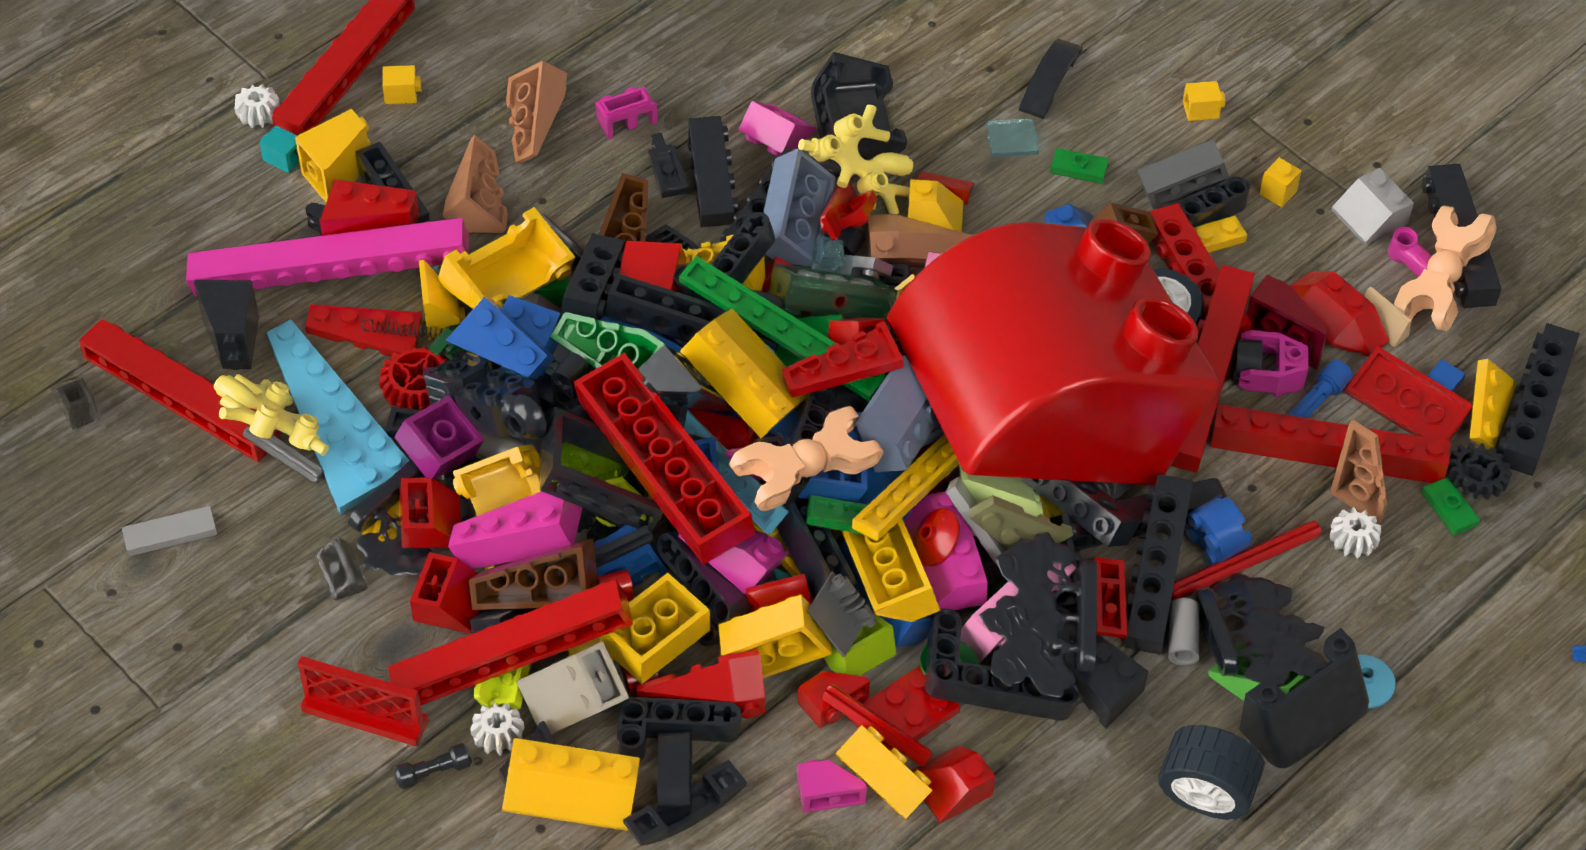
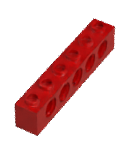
M1178 203L1149 211L1158 235L1152 239L1158 257L1164 260L1168 270L1178 271V273L1186 275L1192 282H1195L1198 289L1202 292L1205 304L1206 297H1212L1214 293L1209 289L1213 274L1219 275L1220 273L1217 265ZM1202 313L1201 319L1205 320L1207 314ZM1244 313L1237 338H1241V333L1251 329L1252 322L1246 313Z

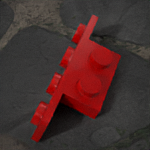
M850 180L846 188L837 186L820 216V225L824 233L829 234L831 240L834 241L839 238L843 229L850 226L857 228L865 224L878 200L875 192L870 190L857 196Z

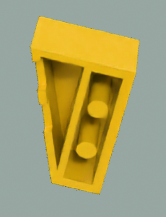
M861 725L836 752V757L852 769L862 781L866 782L906 820L932 791L928 787L931 781L918 769L914 773L904 765L908 760L896 748L889 751L881 743L884 737L872 726L866 730Z

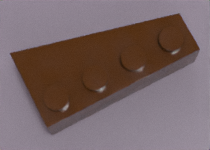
M625 173L621 174L599 235L625 240L624 249L626 241L646 242L648 180Z
M593 538L481 571L469 580L472 610L541 608L546 604L554 603L572 594L598 586Z

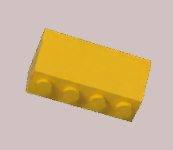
M902 518L878 541L864 534L842 531L876 615L913 622L941 611Z
M514 738L502 811L628 831L623 823V819L631 815L640 758Z

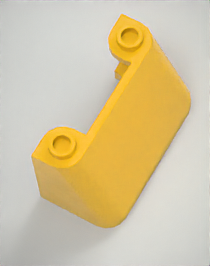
M533 207L523 213L522 216L525 221L518 226L511 225L506 235L469 255L466 251L460 254L457 249L445 255L437 280L444 289L472 309L484 297L493 299L503 308L509 295L522 299L555 279L562 280L566 278L572 271L570 267L574 262L575 256L536 208Z
M533 445L518 446L453 471L455 476L453 485L458 495L471 499L476 515L479 516L542 492L540 491L541 459ZM510 562L486 566L484 569L487 570Z

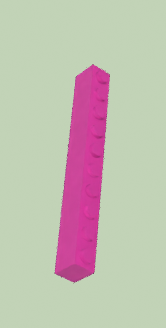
M463 218L194 252L188 253L186 281L194 296H197L194 286L195 279L252 280L254 289H264L265 287L289 286L296 283L318 282L335 278L344 279L351 276L373 275L382 272H399L406 269L419 268V260H425L429 266L442 265L445 255L456 249L460 254L466 251L469 255V234Z

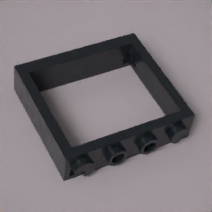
M554 407L546 421V435L542 438L540 491L637 529L647 525L652 531L663 511L645 488L643 497L561 464L562 441L627 466L594 422ZM556 479L558 480V483L555 486L553 484H550V481ZM643 514L646 516L645 520L640 519Z

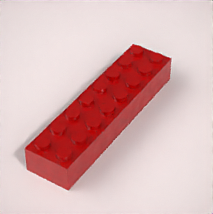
M623 353L574 381L579 403L704 565L755 535L752 515L657 393H652L641 380L644 377L627 355Z

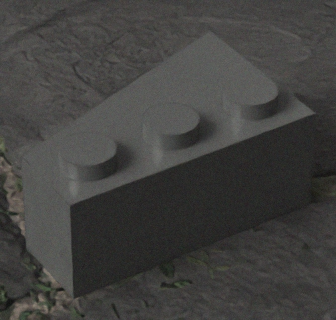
M1214 139L1200 143L1183 152L1175 153L1168 158L1148 164L1137 170L1152 209L1163 208L1176 203L1181 204L1182 200L1186 197L1229 179L1225 163Z

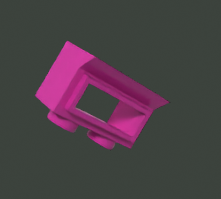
M631 87L622 94L613 97L606 95L598 102H595L596 119L608 139L613 138V123L625 119L628 129L633 130L638 126L637 115L642 113L647 114L652 125L658 123L657 103L653 102L645 87L638 89Z

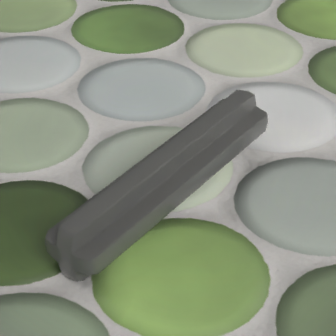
M248 424L243 432V436L309 481L315 482L322 473L320 466L274 435L270 439L254 435L250 432V425Z

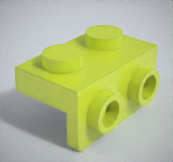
M531 664L476 684L474 687V698L481 705L489 709L492 708L494 701L498 704V707H502L508 702L511 710L521 709L523 695L516 681L528 676Z

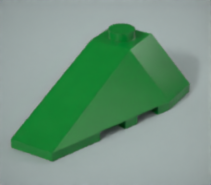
M567 312L563 314L550 336L570 351L582 356L595 368L625 353L635 367L639 369L663 345L668 346L646 330Z

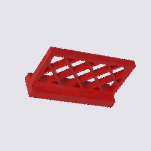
M304 656L300 657L297 664L305 695L300 705L302 712L417 747L429 722L428 715L423 714L421 711L418 690Z

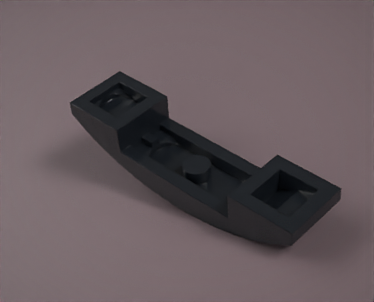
M1059 38L1053 42L1032 76L1021 101L1019 111L1044 119L1053 103L1056 90L1069 67L1074 66L1082 51V46Z
M727 760L704 773L703 780L692 787L691 807L659 809L658 806L653 809L651 805H648L623 819V823L640 846L653 844L672 837L702 821L736 796L747 785V782L731 761Z

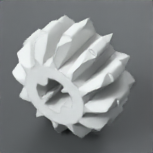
M252 84L250 89L242 88L241 94L236 95L234 109L235 114L240 118L243 125L249 124L251 128L260 125L263 128L265 123L273 124L272 114L275 108L281 104L279 97L275 94L272 87L266 88L264 84L254 87Z
M1354 507L1350 510V513L1342 510L1339 516L1333 519L1331 524L1330 540L1335 542V550L1343 549L1344 556L1353 553L1357 559L1361 556V553L1369 556L1372 550L1378 547L1380 542L1381 525L1376 524V516L1368 517L1366 510L1359 513Z
M494 701L490 709L482 705L480 709L481 714H474L472 718L473 724L470 728L477 748L484 747L487 755L491 751L496 750L501 756L505 748L512 751L514 738L522 739V732L524 730V722L520 719L519 711L517 709L511 710L508 702L502 707H498V704Z

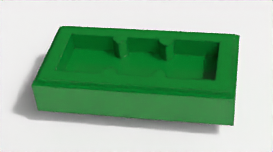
M1056 148L1050 173L1103 184L1109 158Z
M1446 477L1423 487L1422 495L1453 536L1479 526V517L1457 488L1453 487L1450 479Z
M810 494L807 504L806 524L862 534L852 528L853 518L867 504Z

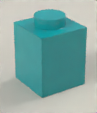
M275 126L259 142L263 161L290 173L299 163L295 139L297 135Z

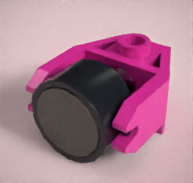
M1250 330L1241 333V338H1237L1232 369V378L1239 381V387L1247 391L1274 393V397H1281L1285 393L1303 390L1308 372V346L1277 332ZM1262 353L1275 354V371L1261 370Z

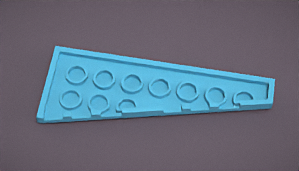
M290 319L266 332L276 361L280 366L285 383L290 388L289 391L298 413L309 414L318 419L319 429L317 434L320 435V440L329 446V450L324 456L316 451L314 452L319 466L322 468V473L325 476L330 493L336 503L337 510L340 514H343L362 503L407 464L409 460Z

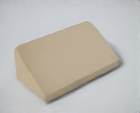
M1369 287L1364 297L1374 304L1389 337V344L1396 347L1409 337L1411 319L1373 287Z

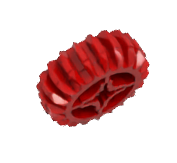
M413 344L411 350H406L402 347L401 354L392 352L391 360H385L384 368H381L379 385L380 389H382L383 398L385 401H388L391 407L423 410L431 405L423 377L424 369L436 367L450 359L444 354L436 356L432 351L428 350L426 345L421 349H417ZM397 382L403 383L404 388L399 386Z

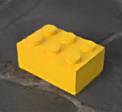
M667 573L629 602L633 625L601 636L600 642H604L610 656L643 684L710 631V609Z
M802 595L789 597L785 601L761 607L757 611L734 617L727 622L719 624L721 656L759 650L763 678L831 655L832 647L831 641L807 612L811 604Z

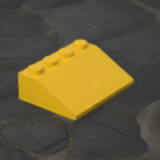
M733 309L712 320L697 332L680 351L760 438L798 407L810 394L791 398L782 379V369L786 368V366Z

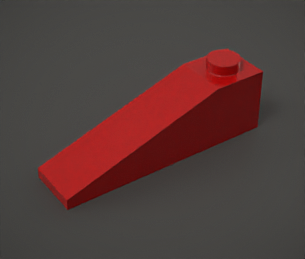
M759 650L727 654L718 657L719 663L705 668L701 664L692 666L691 671L685 675L678 677L675 674H668L636 685L637 697L731 702L740 708L741 717L754 718L760 714H765V691Z

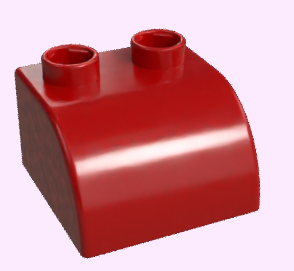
M1096 219L1088 227L1041 222H1018L996 226L970 236L943 252L915 276L898 297L888 313V321L964 472L975 476L1156 485L1158 474H1166L1217 393L1220 382L1196 342L1199 333L1196 323L1187 312L1174 304L1149 263L1151 251L1148 243L1133 228L1111 219Z

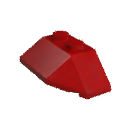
M1335 271L1309 272L1290 285L1327 328L1326 343L1331 347L1349 352H1358L1363 356L1369 357L1377 346L1383 348L1389 343V337L1374 304Z

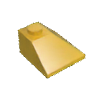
M910 179L908 218L962 232L963 200L938 181Z
M419 260L427 335L429 336L430 327H432L433 338L437 327L438 338L441 328L443 332L448 326L461 324L466 318L465 308H459L458 298L443 288L437 280L438 274L425 260Z

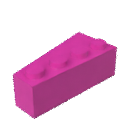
M539 492L455 524L448 547L455 558L460 559L472 569L516 561L575 543L582 507L547 493Z

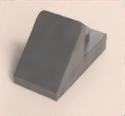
M835 254L834 257L845 286L852 291L866 293L870 278L878 279L879 276L891 277L893 265L874 257Z

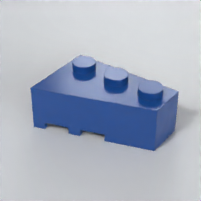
M486 297L476 305L446 339V341L533 379H537L555 359L544 346L493 299Z
M855 425L854 429L847 434L853 440L863 442ZM822 470L816 476L809 478L807 485L798 497L809 499L811 494L858 503L867 491V470L858 474H847L839 470L827 472Z
M625 524L615 533L594 542V549L606 545L637 528ZM653 542L597 568V576L627 569L631 582L635 586L643 583V577L656 572H659L661 576L669 573Z

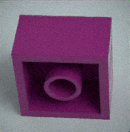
M449 395L405 419L394 437L424 476L434 480L472 459L485 441Z

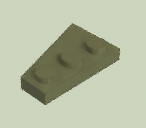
M994 495L969 509L970 519L1008 550L1020 539L1033 540L1038 533L1044 534L1049 532L1056 543H1061L1073 536L1071 526L1064 523L1058 526L1051 523L1049 517L1041 514L1037 517L1024 512L1023 507Z

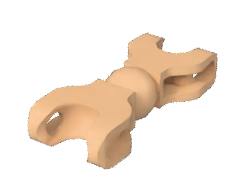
M1442 206L1432 222V228L1437 239L1435 245L1437 253L1433 254L1428 260L1427 270L1424 269L1420 277L1407 282L1400 288L1394 306L1411 320L1417 312L1423 309H1433L1431 317L1436 329L1448 331L1458 314V308L1453 297L1455 291L1453 283L1460 278L1463 266L1466 267L1471 258L1489 249L1497 228L1493 215L1479 214L1471 225L1458 227V218L1454 208Z
M848 406L829 413L825 419L823 429L815 433L812 440H799L792 447L790 444L780 447L767 442H756L737 451L729 465L739 477L754 474L766 481L758 489L754 502L761 511H767L785 504L792 486L800 483L802 476H816L822 470L824 472L839 470L847 474H858L876 465L884 451L875 440L859 442L853 440L847 434L854 429L859 417L854 408Z

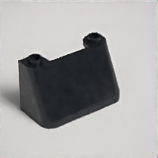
M837 52L832 53L814 79L811 87V99L820 139L827 135L836 136L834 125L838 120L850 114H857L862 117L866 106L870 104L877 108L872 120L873 126L876 129L889 131L890 139L887 142L870 138L860 139L858 142L860 156L863 159L874 158L881 153L893 152L900 154L901 151L905 150L907 145L905 132L898 128L891 132L883 100L893 87L889 66Z
M1342 628L1325 640L1323 649L1325 656L1330 661L1328 666L1297 688L1285 694L1275 684L1262 683L1245 693L1239 730L1274 767L1288 768L1293 766L1363 717L1367 712L1369 696L1356 646Z

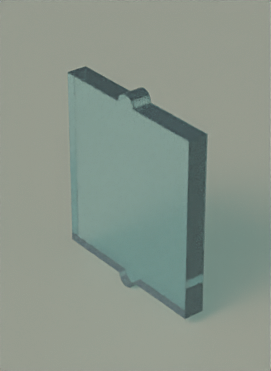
M1033 118L986 122L987 142L990 143L992 157L1039 154L1038 133H1035Z

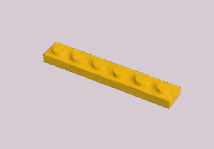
M944 434L907 470L853 518L852 528L878 541L959 464L946 435Z

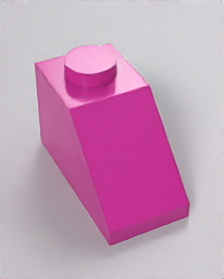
M809 760L803 764H797V784L803 813L866 804V783L830 760Z

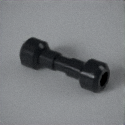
M460 743L451 746L448 753L437 756L436 759L427 762L422 761L413 765L409 762L398 764L394 768V774L398 786L406 789L415 786L418 779L427 777L431 773L440 770L442 772L453 767L458 771L471 766L472 760L468 747Z

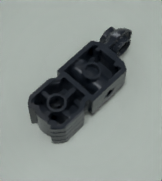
M467 351L451 353L452 360L441 363L436 367L424 369L423 377L431 405L449 395L477 431L497 438L512 435L517 439L524 437L537 440L546 435V420L535 381L523 378L520 375L504 372L500 369L490 371L486 358Z

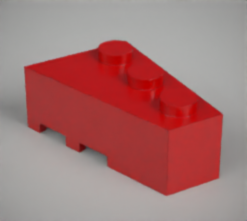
M335 179L320 219L322 236L416 224L419 215L417 192L414 190Z

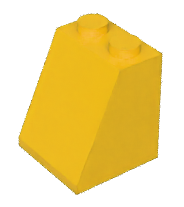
M352 109L295 137L301 174L325 202H327L335 179L354 182L359 177L355 151L371 145L367 136L369 126L362 116L358 117Z

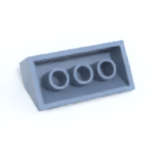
M799 148L776 158L763 213L768 215L775 234V241L766 255L772 260L777 256L790 264L816 267L818 266L824 238V231L820 225V216L832 197L836 177Z
M902 356L904 368L888 373L855 423L863 442L875 440L884 451L879 462L873 466L875 472L907 470L938 422L906 356Z

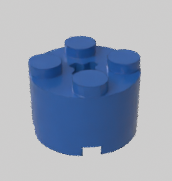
M1218 495L1190 511L1187 515L1189 528L1185 529L1186 535L1192 544H1198L1202 548L1203 557L1209 565L1217 562L1222 563L1252 544L1250 530L1244 532L1241 525L1246 520L1238 507L1228 497L1221 499V495Z

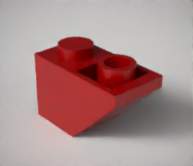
M822 671L798 687V704L821 729L828 723L833 724L843 716L841 711L823 700L822 697L827 687L834 684L860 703H863L869 697L870 680L867 677Z

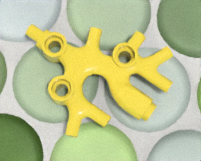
M867 105L862 117L857 114H850L838 120L834 125L836 136L827 135L821 139L813 138L811 141L801 139L799 141V149L808 151L815 160L825 162L831 159L840 165L841 173L837 181L839 187L846 188L851 176L856 174L860 177L857 182V189L860 194L873 190L876 196L880 195L882 197L888 214L897 215L900 213L895 196L909 198L910 187L888 183L885 173L897 176L909 175L913 169L912 159H909L907 155L887 152L878 154L871 160H865L858 152V142L862 138L884 142L890 139L889 131L876 129L872 124L877 110L874 105Z
M237 374L235 377L221 375L216 380L214 389L222 397L220 404L224 406L219 411L221 419L247 423L250 425V432L260 438L270 439L274 430H278L289 435L288 441L295 447L308 451L314 450L322 456L328 452L329 446L322 442L320 435L317 434L319 425L316 417L309 414H295L284 410L286 406L293 404V397L288 392L290 388L286 384L277 381L272 384L269 380H263L260 384H255L240 374Z

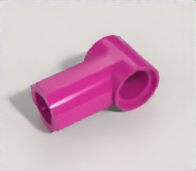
M1409 227L1397 228L1388 247V256L1395 262L1404 263L1420 277L1423 270H1427L1428 260L1432 255L1417 242L1418 235L1413 229Z

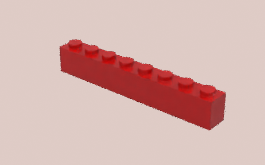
M369 0L366 5H363L358 15L346 25L341 35L333 40L329 49L318 58L312 69L304 74L301 82L295 89L289 92L284 102L275 108L272 114L274 127L278 126L298 136L318 126L414 12L415 1Z
M1222 265L1219 275L1213 274L1209 290L1214 293L1212 297H1206L1203 313L1207 314L1205 320L1200 319L1197 328L1200 339L1197 344L1218 377L1220 387L1171 464L1173 467L1198 473L1255 276L1253 272Z
M104 319L97 322L79 339L82 354L86 360L259 463L267 454L266 451L243 436V432L248 426L247 423L221 419L219 417V411L224 407L220 404L222 397L216 393L214 384L205 376H198L183 363H176L168 358L163 351L149 347L141 338L129 335L119 325L111 324ZM274 430L273 435L281 440L279 431Z
M1217 404L1210 447L1337 468L1349 425ZM1367 428L1378 435L1383 476L1426 483H1434L1445 478L1449 465L1450 441Z
M616 579L603 582L593 588L572 594L562 600L546 604L536 610L515 616L510 620L489 626L479 632L466 637H460L453 642L432 648L427 652L388 666L390 682L418 690L420 705L427 704L633 625L627 595Z

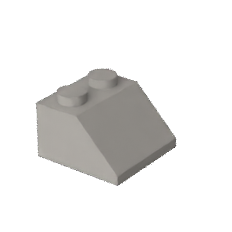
M1378 168L1359 177L1332 206L1331 210L1364 245H1367L1394 232L1397 228L1408 225L1414 202L1381 168Z

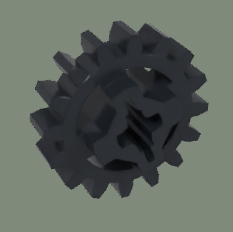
M1471 442L1468 444L1467 449L1460 445L1457 451L1451 453L1447 468L1449 471L1447 478L1455 480L1454 488H1463L1462 494L1466 495L1468 492H1471L1474 499H1477L1479 495H1483L1486 500H1489L1491 494L1499 497L1501 491H1506L1512 476V472L1508 471L1511 464L1503 462L1504 454H1494L1496 448L1492 447L1490 450H1486L1483 443L1480 444L1479 448H1475Z

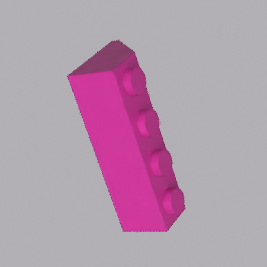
M946 491L928 494L912 508L911 514L904 521L912 542L923 518L935 509L947 508L953 511L960 522V536L952 554L937 566L922 564L940 610L944 608L958 610L984 605L987 602L988 582L971 528L946 494Z

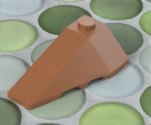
M541 61L508 79L506 104L507 108L511 109L512 112L509 124L514 127L515 134L512 137L515 162L518 164L538 155L565 97L567 73L545 61Z
M476 135L469 142L448 192L443 217L446 220L463 218L468 233H503L506 230L508 212L507 207L502 205L500 199L504 192L503 188L497 184L496 177L500 173L496 154L492 148Z
M896 214L869 215L866 222L869 257H874L887 263L907 264L910 267H925L928 252L942 254L957 243L973 236Z
M1352 420L1348 426L1330 494L1350 507H1354L1360 513L1366 510L1368 517L1376 516L1377 524L1379 525L1386 510L1387 499L1378 435Z

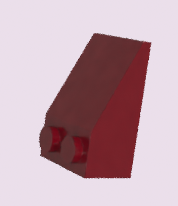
M1267 274L1250 295L1247 316L1252 322L1250 330L1281 333L1308 346V366L1317 370L1328 334L1327 328L1293 287Z

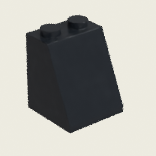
M195 279L194 286L202 320L222 368L231 370L251 369L259 322V312L252 280Z

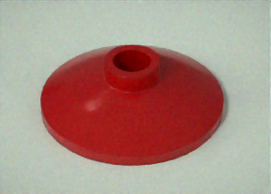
M947 508L935 509L927 514L919 524L914 536L913 545L921 564L937 566L943 563L954 551L960 536V522L953 511Z

